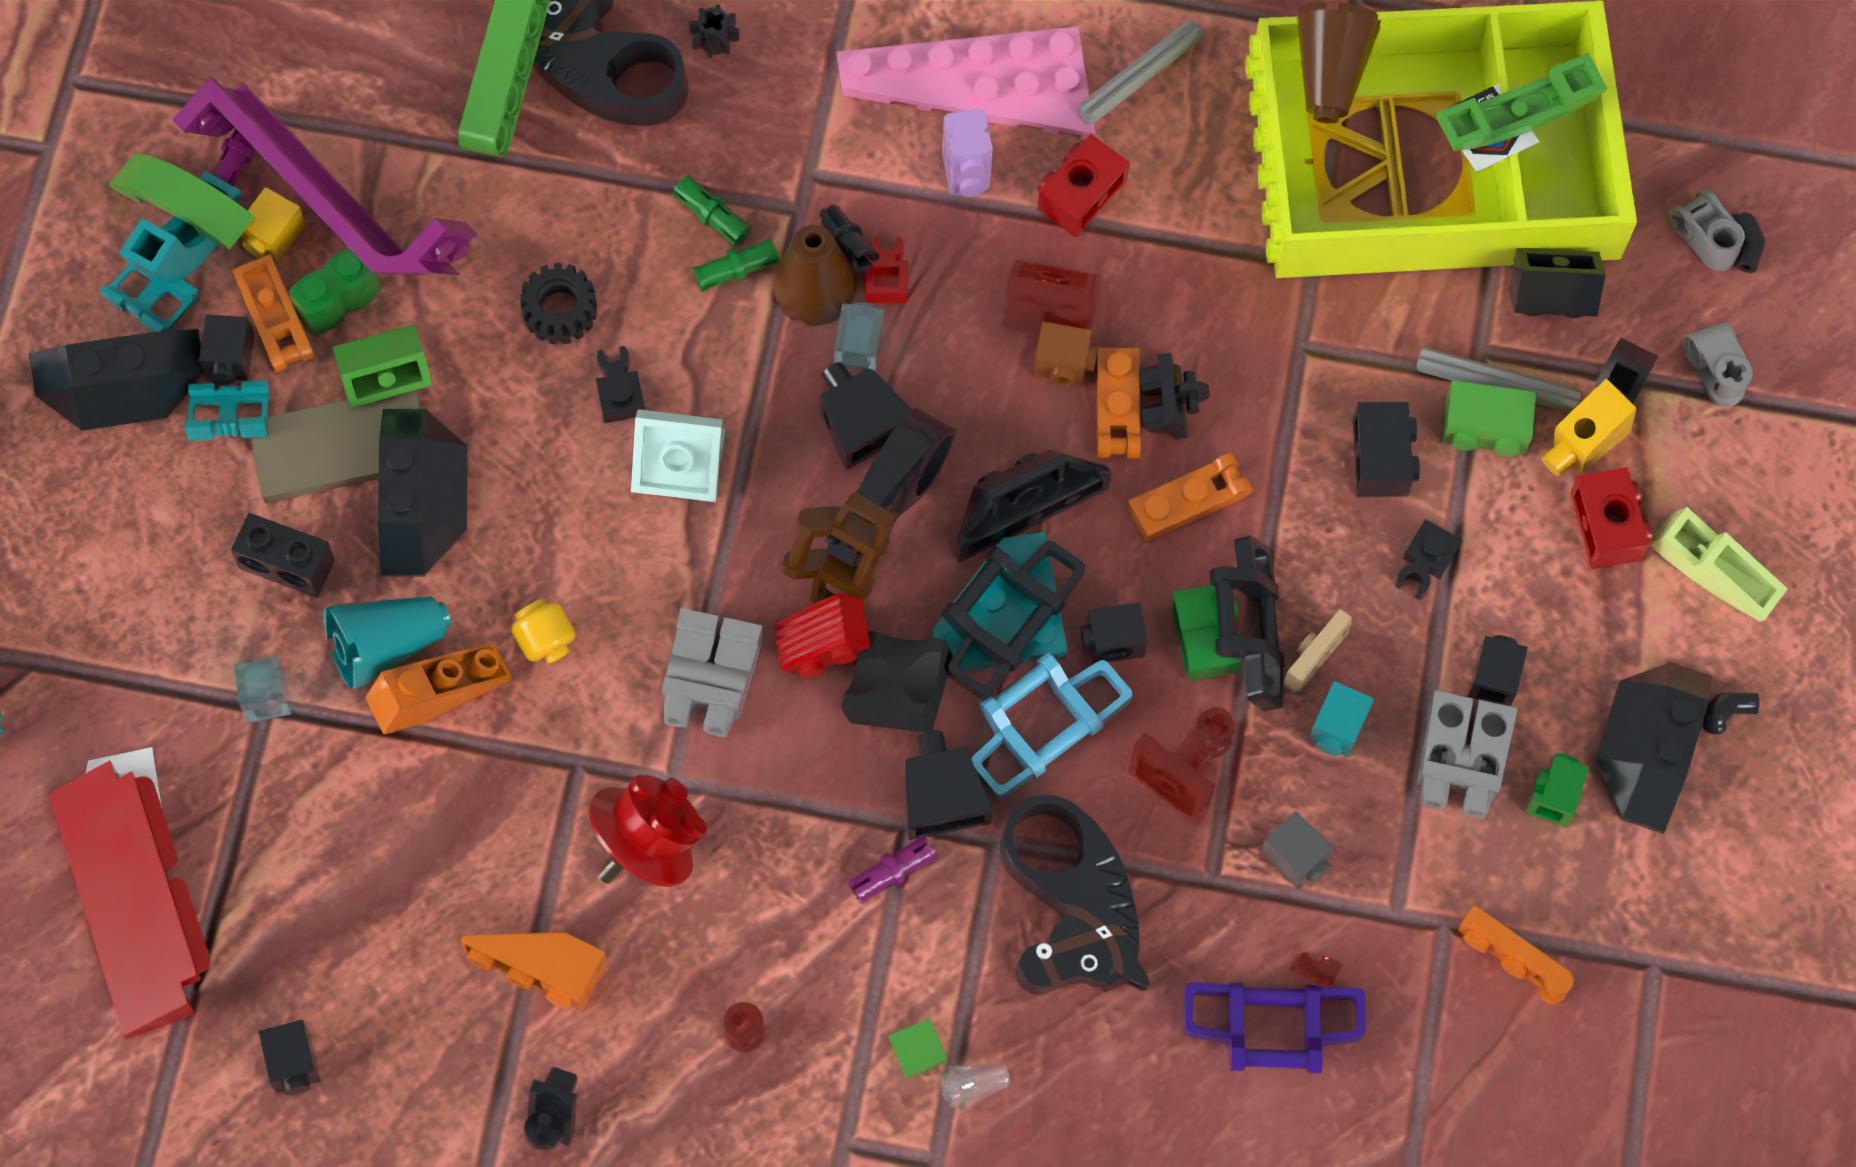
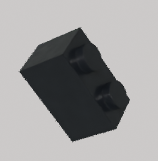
M1516 248L1509 285V294L1514 313H1523L1527 316L1547 314L1564 315L1569 318H1580L1582 316L1597 317L1606 277L1600 253L1593 251Z
M1358 402L1352 419L1357 497H1408L1413 482H1418L1420 476L1419 457L1412 456L1411 443H1415L1417 440L1416 417H1409V402Z

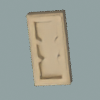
M1339 609L1318 635L1311 632L1297 649V653L1301 656L1287 671L1283 687L1294 695L1303 689L1348 635L1352 624L1351 616Z

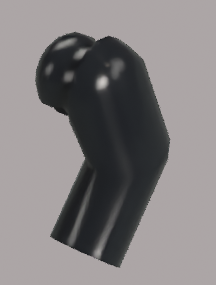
M1748 212L1732 214L1731 216L1741 225L1745 235L1736 266L1742 272L1754 273L1757 270L1765 246L1764 235L1755 216Z
M1736 692L1717 694L1708 703L1702 725L1703 730L1709 734H1722L1727 728L1726 720L1730 719L1733 714H1758L1760 705L1759 694Z

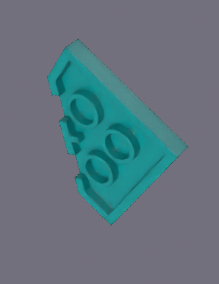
M1045 532L1005 537L1002 538L996 547L1009 554L1021 567L1047 541ZM1046 557L1029 575L1057 594L1050 557ZM986 560L979 568V570L975 573V575L972 577V579L969 581V583L966 585V587L970 584V582L974 579L977 573L985 565V563L987 562ZM998 575L968 614L976 621L977 625L1008 645L1036 609L1037 605L1007 585ZM1061 613L1050 617L1020 656L1022 658L1020 664L1035 662L1046 653H1050L1054 658L1067 657L1068 650ZM943 616L932 629V638L945 640L954 656L964 639ZM972 646L959 669L962 672L1000 667L1001 665Z

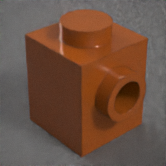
M1042 321L1033 377L1049 379L1052 383L1059 386L1083 385L1085 370L1094 372L1098 347L1090 346L1092 330Z

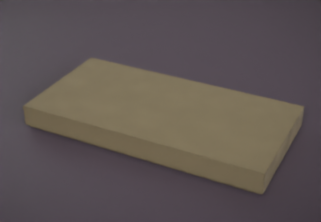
M417 390L355 408H350L349 401L345 400L268 417L267 437L251 438L264 502L270 503L379 479V435L383 409H421Z

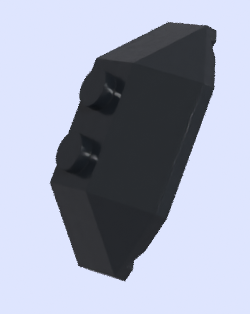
M199 329L135 334L68 344L29 354L35 396L82 431L168 418L187 395L189 384H195L204 373L199 362L201 350Z
M383 409L379 435L378 534L381 577H425L433 566L467 531L468 446L427 409Z
M1047 450L1039 455L1029 453L1016 461L1014 467L1002 473L993 471L984 475L978 480L977 485L973 487L956 539L955 556L960 563L999 544L1002 538L1015 536L1108 490L1111 478L1109 468L1102 464Z
M1669 662L1619 681L1594 761L1609 794L1617 806L1616 810L1621 820L1664 834L1687 777L1710 699L1712 676Z

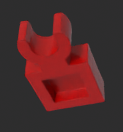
M874 237L872 250L876 254V261L869 260L873 266L866 270L865 303H907L909 270L908 260H902L904 257L902 237H896V246L891 250H884L880 245V237Z

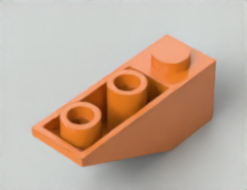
M494 642L382 671L365 699L383 735L423 724L509 682L512 676Z
M567 933L463 935L460 940L464 953L468 954L466 960L485 971H490L491 967H495L507 973L505 978L510 983L524 990H530L531 986H534L547 993L545 998L548 1001L566 1010H569L571 1005L584 1010L608 965L604 951Z

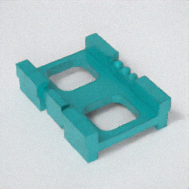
M129 264L109 287L104 285L100 290L101 295L107 301L123 312L127 309L129 314L141 321L144 327L151 332L170 331L193 304L196 305L200 300L198 290L183 279L174 283H165L132 264ZM137 271L147 277L150 283L139 296L132 298L121 291L119 287L132 272ZM165 294H171L182 302V306L169 320H163L151 312L152 307Z
M267 380L242 381L241 388H237V386H220V389H216L214 383L189 384L188 420L185 421L184 427L188 441L214 440V434L217 437H222L223 434L229 437L230 433L234 437L241 433V438L267 437L270 401ZM241 404H262L260 417L237 419L238 407ZM219 406V417L217 420L194 421L197 407Z

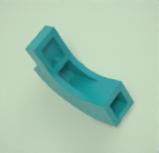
M206 171L199 178L236 203L243 196L239 189ZM175 216L160 228L141 218L119 254L128 263L165 283H174L186 278L199 268L213 253L218 244L199 235L193 225Z

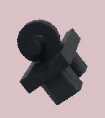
M1170 352L1159 354L1158 365L1139 370L1140 386L1144 395L1151 396L1162 393L1163 402L1143 406L1144 426L1149 433L1170 431L1175 439L1187 438L1185 404L1188 414L1199 413V402L1208 399L1210 396L1209 385L1196 381L1195 371L1184 372V383H1182L1181 367L1173 364L1172 354Z
M552 1067L545 1083L534 1079L529 1090L528 1116L524 1125L525 1139L532 1147L547 1150L554 1148L559 1143L566 1146L570 1145L575 1129L577 1094L573 1092L577 1085L578 1076L576 1074Z

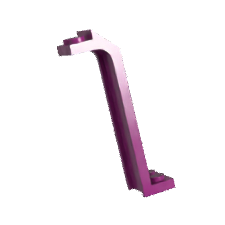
M210 77L173 118L172 121L183 132L213 137L224 136L235 127L373 273L402 276L460 275L450 263L459 261L467 254L471 248L469 242L477 234L467 222L435 218L404 251L246 84H241L236 90L222 87L214 78Z

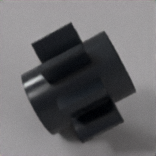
M720 4L706 10L699 8L698 21H689V32L694 35L692 37L694 50L702 47L708 53V58L723 52L727 55L730 54V41L737 42L740 40L739 29L735 27L736 14L730 13L727 15L721 9Z

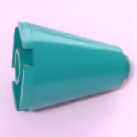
M432 596L335 604L325 608L323 614L327 639L333 637L336 651L331 653L335 665L345 684L349 688L354 689L366 686L377 679L382 671L397 667L446 636V627L451 625L450 616L443 602L437 603Z

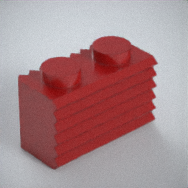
M836 593L773 624V627L776 629L774 634L777 637L775 642L779 646L777 648L780 654L778 659L781 661L779 667L782 671L798 674L799 678L802 679L822 676L825 667H831V664L853 662L857 659V653L870 649L862 598L844 593Z

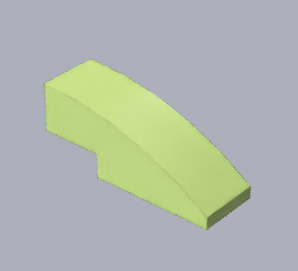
M1688 507L1671 512L1652 537V544L1650 546L1669 563L1713 595L1760 622L1765 621L1788 589L1727 532L1717 535Z

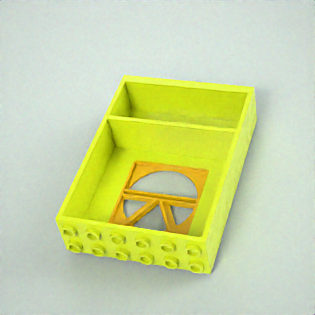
M1603 1L1376 12L1378 20H1381L1379 34L1349 113L1346 117L1339 118L1338 122L1334 124L1317 122L1313 119L1314 115L1306 111L1297 24L1298 16L1259 18L1256 34L1250 35L1249 38L1250 55H1246L1245 71L1247 80L1253 79L1254 91H1250L1249 94L1251 116H1257L1258 127H1255L1253 131L1255 152H1262V164H1258L1257 177L1259 189H1266V201H1262L1263 226H1270L1271 237L1266 239L1267 263H1274L1276 278L1510 266L1514 264L1516 248L1599 252L1602 260H1620L1637 224ZM1589 53L1607 86L1606 92L1575 111L1532 130L1539 140L1538 143L1478 172L1475 171L1465 154L1460 150L1462 173L1451 195L1441 204L1427 212L1418 215L1408 214L1395 106L1414 109L1437 120L1436 112L1444 110L1498 83L1500 84L1501 94L1547 77L1550 68ZM1376 107L1379 110L1383 144L1347 129L1341 123L1356 113ZM1329 139H1334L1383 162L1339 189H1335L1329 181L1325 170V147ZM1387 179L1391 216L1374 215L1351 204L1353 199Z

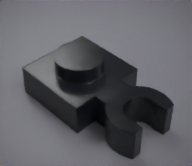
M625 346L620 347L621 359L617 363H608L605 360L603 350H599L597 353L599 370L603 375L607 376L596 378L604 423L635 418L638 409L645 410L638 372L626 373L630 366V359Z
M1425 519L1403 557V560L1412 565L1401 569L1395 587L1400 589L1405 580L1415 579L1420 585L1415 598L1418 600L1422 599L1430 585L1429 574L1439 580L1442 578L1461 546L1463 539Z

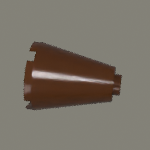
M1314 2L1300 7L1297 17L1306 111L1314 115L1313 119L1315 121L1334 124L1338 122L1339 118L1346 117L1349 113L1379 34L1381 20H1378L1376 12L1365 7L1339 2L1338 10H1325L1326 2Z
M808 225L798 230L794 235L775 272L773 291L777 305L787 317L792 320L794 317L805 321L806 325L818 326L832 323L845 315L855 297L856 278L852 267L831 232L819 225Z

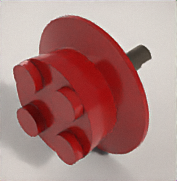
M637 775L632 779L627 789L608 787L601 789L592 797L588 810L590 823L598 840L611 855L604 863L605 869L598 876L601 881L607 884L611 883L624 868L648 883L663 887L678 886L688 879L693 869L690 847L697 843L705 834L707 825L687 799L688 791L680 781L674 778H668L664 781L650 775Z

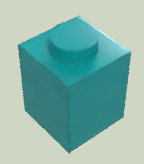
M1334 681L1314 723L1309 740L1316 743V747L1326 754L1332 756H1339L1341 754L1349 758L1374 698Z

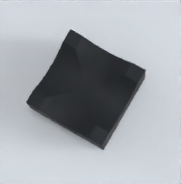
M868 631L870 649L863 650V652L858 654L853 679L844 694L841 709L848 721L852 724L932 733L948 677V665L953 658V654L946 641L934 638L925 640L900 639L879 632Z

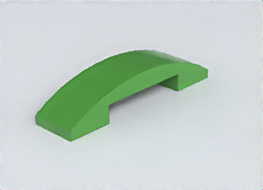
M1588 53L1550 68L1547 77L1477 103L1476 99L1472 98L1436 112V118L1453 151L1474 149L1517 137L1551 123L1594 100L1606 92L1607 86Z
M134 153L109 184L113 190L140 204L145 200L193 225L199 235L228 250L231 249L255 219L241 205L201 179L166 161L146 154Z

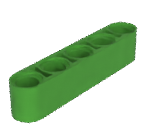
M495 0L459 128L458 141L462 150L503 157L508 152L551 0Z

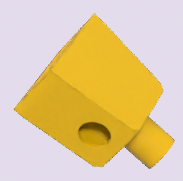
M1605 379L1557 425L1553 439L1555 446L1542 457L1543 463L1556 476H1560L1572 464L1581 472L1586 471L1631 432L1637 408L1613 384Z

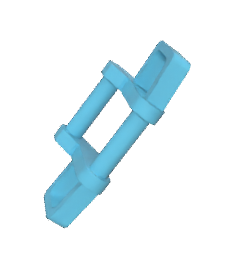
M1046 653L1036 661L1037 666L995 698L990 696L979 703V708L995 736L973 755L971 760L980 781L994 798L1003 800L1032 778H1038L1046 772V765L1087 734L1091 736L1096 734L1103 728V724L1131 702L1132 690L1108 662L1104 660L1098 661L1068 680L1060 664L1050 653ZM1097 676H1103L1118 692L1120 697L1097 715L1076 689ZM1047 681L1055 696L1077 721L1038 751L1034 752L1013 728L1005 711ZM1002 744L1024 769V771L1004 785L998 784L982 766V762Z

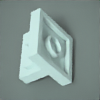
M638 409L635 418L631 492L716 502L720 462L726 438V429H723V419Z

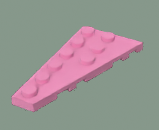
M1078 27L837 52L842 96L886 104L897 101L917 105V109L932 112V108L952 112L981 109L985 110L987 122L1012 127L1023 124L1044 128L1043 132L1058 135L1059 131L1078 134L1081 135L1080 139L1084 140L1090 134L1096 135L1094 124H1086L1077 113L1080 103L1089 97Z

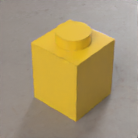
M265 187L247 210L255 219L241 235L242 246L257 258L271 254L273 261L278 263L306 226L300 206Z

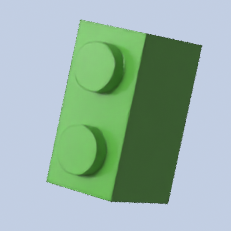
M415 324L332 347L350 408L433 385Z
M1452 380L1445 399L1441 443L1450 444L1454 448L1463 451L1480 448L1494 450L1496 454L1501 456L1525 455L1533 435L1536 392Z

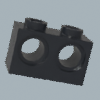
M248 513L231 548L239 569L318 598L335 562L328 541L252 513Z

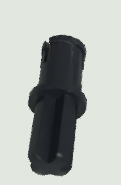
M831 204L828 209L823 208L819 214L822 219L821 224L831 232L852 268L857 272L870 269L873 265L865 255L867 254L869 259L875 262L876 254L863 239V232L859 225L851 223L837 205Z

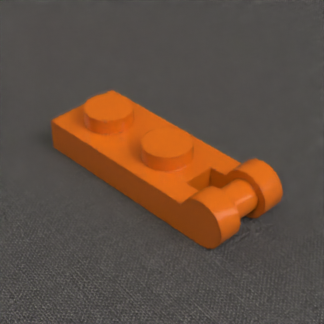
M271 254L231 269L275 373L286 370V365L302 359L303 362L315 358ZM292 335L295 343L279 349L276 341Z
M1098 347L1097 458L1110 459V454L1126 455L1127 459H1140L1139 348ZM1110 431L1126 432V438L1111 437Z
M1224 454L1211 464L1128 500L1127 508L1145 541L1149 542L1250 495L1253 488L1246 477L1242 478L1237 470L1239 463L1234 454ZM1223 477L1227 487L1217 491L1213 481Z
M1473 905L1462 921L1458 931L1464 935L1463 939L1470 947L1481 953L1489 952L1501 961L1500 965L1507 973L1518 979H1523L1524 977L1539 987L1540 997L1545 1003L1556 1005L1564 1000L1574 984L1573 976L1566 968L1476 905Z

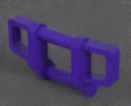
M1191 982L1186 985L1184 990L1185 1034L1193 1038L1228 1044L1230 1071H1244L1245 1067L1301 1068L1306 1069L1307 1073L1321 1074L1323 1067L1322 1046L1359 1042L1366 1031L1365 992L1361 988H1320L1319 985H1305L1304 989L1244 987L1243 983L1229 982V985ZM1196 995L1228 997V1031L1196 1025L1193 1021V997ZM1320 1000H1351L1355 1005V1029L1348 1032L1320 1034ZM1244 1005L1304 1007V1050L1246 1049L1244 1039Z

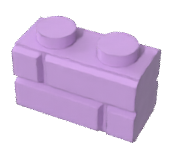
M973 109L947 113L944 116L942 158L945 172H947L946 178L949 193L954 196L961 195L964 197L980 195L990 188L993 152L985 110Z

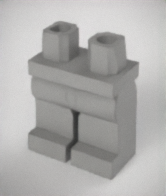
M685 608L680 609L675 641L662 686L664 722L666 725L679 728L687 727L691 710L706 713L703 725L705 732L720 737L727 736L733 721H740L743 705L763 644L762 625L724 617L720 631L719 616ZM719 634H720V640H719V644H718V647H717V651H716V655H715V659H714V663H713L712 660H713V657H714L715 649H716L717 642H718V638H719Z
M1435 690L1428 705L1425 739L1417 784L1422 785L1421 805L1436 810H1444L1447 805L1449 791L1465 795L1462 814L1468 817L1484 819L1492 801L1495 800L1501 789L1518 708L1479 700L1472 713L1468 743H1465L1474 698Z

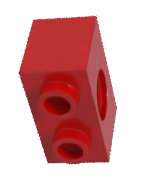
M1092 134L1081 145L1075 143L1066 153L1063 159L1064 164L1056 173L1049 171L1037 187L1039 192L1037 209L1075 238L1122 188L1128 179L1130 162ZM1075 180H1083L1087 182L1089 185L1085 187H1078L1072 184L1071 182Z
M1628 467L1578 476L1570 493L1592 570L1641 561L1648 547L1652 544V530L1648 520H1642L1639 509L1641 504L1640 488L1636 481H1631ZM1605 513H1615L1621 517L1623 522H1611L1605 516Z

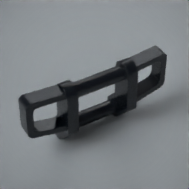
M1250 535L1234 540L1237 567H1216L1209 572L1210 584L1215 587L1219 638L1215 640V651L1220 657L1243 658L1245 660L1247 699L1266 712L1282 708L1283 668L1285 667L1284 653L1279 650L1275 601L1279 599L1278 584L1275 581L1268 547ZM1233 589H1238L1253 601L1258 602L1261 639L1236 636Z
M1053 541L1044 542L1021 567L1002 549L996 546L992 547L985 556L987 561L955 603L949 602L941 612L943 618L964 639L948 665V675L952 680L982 700L992 695L1010 671H1015L1022 662L1020 657L1050 617L1052 615L1057 616L1065 606V600L1084 576L1085 564ZM1046 557L1055 558L1073 571L1057 594L1029 575ZM998 575L1007 585L1037 605L1036 609L1008 645L977 625L976 621L968 614ZM972 646L1001 665L986 684L978 683L959 669Z

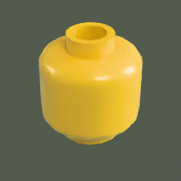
M541 598L514 614L517 621L512 625L511 632L529 661L537 662L545 659L549 666L571 653L567 645L575 639L576 631L559 603H547L544 598Z

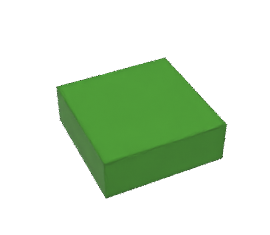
M930 1019L888 1035V1040L906 1080L948 1062V1058Z

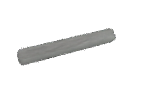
M1192 20L1184 22L1080 103L1077 110L1079 117L1088 125L1094 124L1199 42L1203 34L1201 28Z
M1427 347L1421 350L1417 362V370L1419 372L1448 380L1535 391L1536 404L1571 413L1581 402L1582 392L1579 389Z

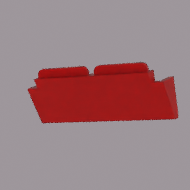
M111 760L48 793L122 1034L125 1039L195 1015L193 1006L187 999L183 987L201 981L199 973L205 972L209 968L211 960L187 885L179 878L169 880L166 872L167 869L172 868L176 864L177 853L153 781L147 776L136 778L133 772L120 778Z

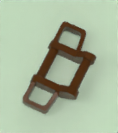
M851 493L842 507L803 509L796 520L798 532L792 549L785 555L781 570L783 574L794 580L814 578L810 600L813 604L834 595V593L826 588V582L848 595L862 598L864 603L865 598L870 595L874 585L872 576L879 557L886 553L889 546V535L895 516L890 511L857 493ZM830 534L863 552L858 567L855 565L852 567L826 552V549H810L814 537H825Z

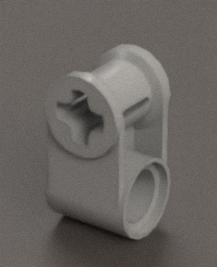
M1707 188L1697 192L1696 198L1682 207L1674 206L1668 211L1672 228L1688 243L1704 265L1715 271H1724L1735 264L1745 239L1744 230L1722 206L1718 197ZM1715 242L1725 243L1729 248L1721 247Z
M1720 322L1685 335L1683 338L1685 355L1690 365L1697 372L1709 398L1717 405L1731 407L1740 403L1745 394V387L1748 386L1752 379L1753 369L1738 344L1732 327L1727 322Z

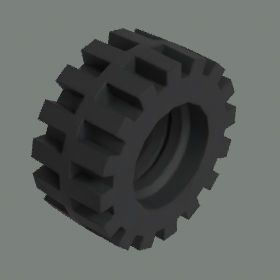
M554 263V269L550 270L547 265L540 267L541 273L539 275L533 271L529 275V283L524 282L522 294H520L522 314L531 333L535 331L536 338L541 341L547 337L549 344L557 345L558 339H563L564 344L571 343L570 337L575 336L577 340L584 337L583 330L590 331L593 327L592 320H596L597 300L591 280L588 281L587 275L582 270L577 273L575 266L568 264L566 269H562L561 263ZM558 292L568 293L574 296L577 301L573 310L558 316L550 315L541 308L542 302L546 297Z

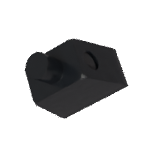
M836 362L826 368L821 375L830 390L820 396V411L842 464L848 470L880 452L895 427L912 409L873 369H866L852 377L843 362Z
M939 730L920 734L917 737L921 756L905 760L907 832L909 840L918 839L922 835L928 837L991 824V804L967 749L947 750L943 732Z

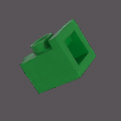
M1555 753L1548 769L1541 766L1534 784V794L1527 805L1525 813L1567 827L1575 815L1589 767L1579 764L1580 761L1572 755Z

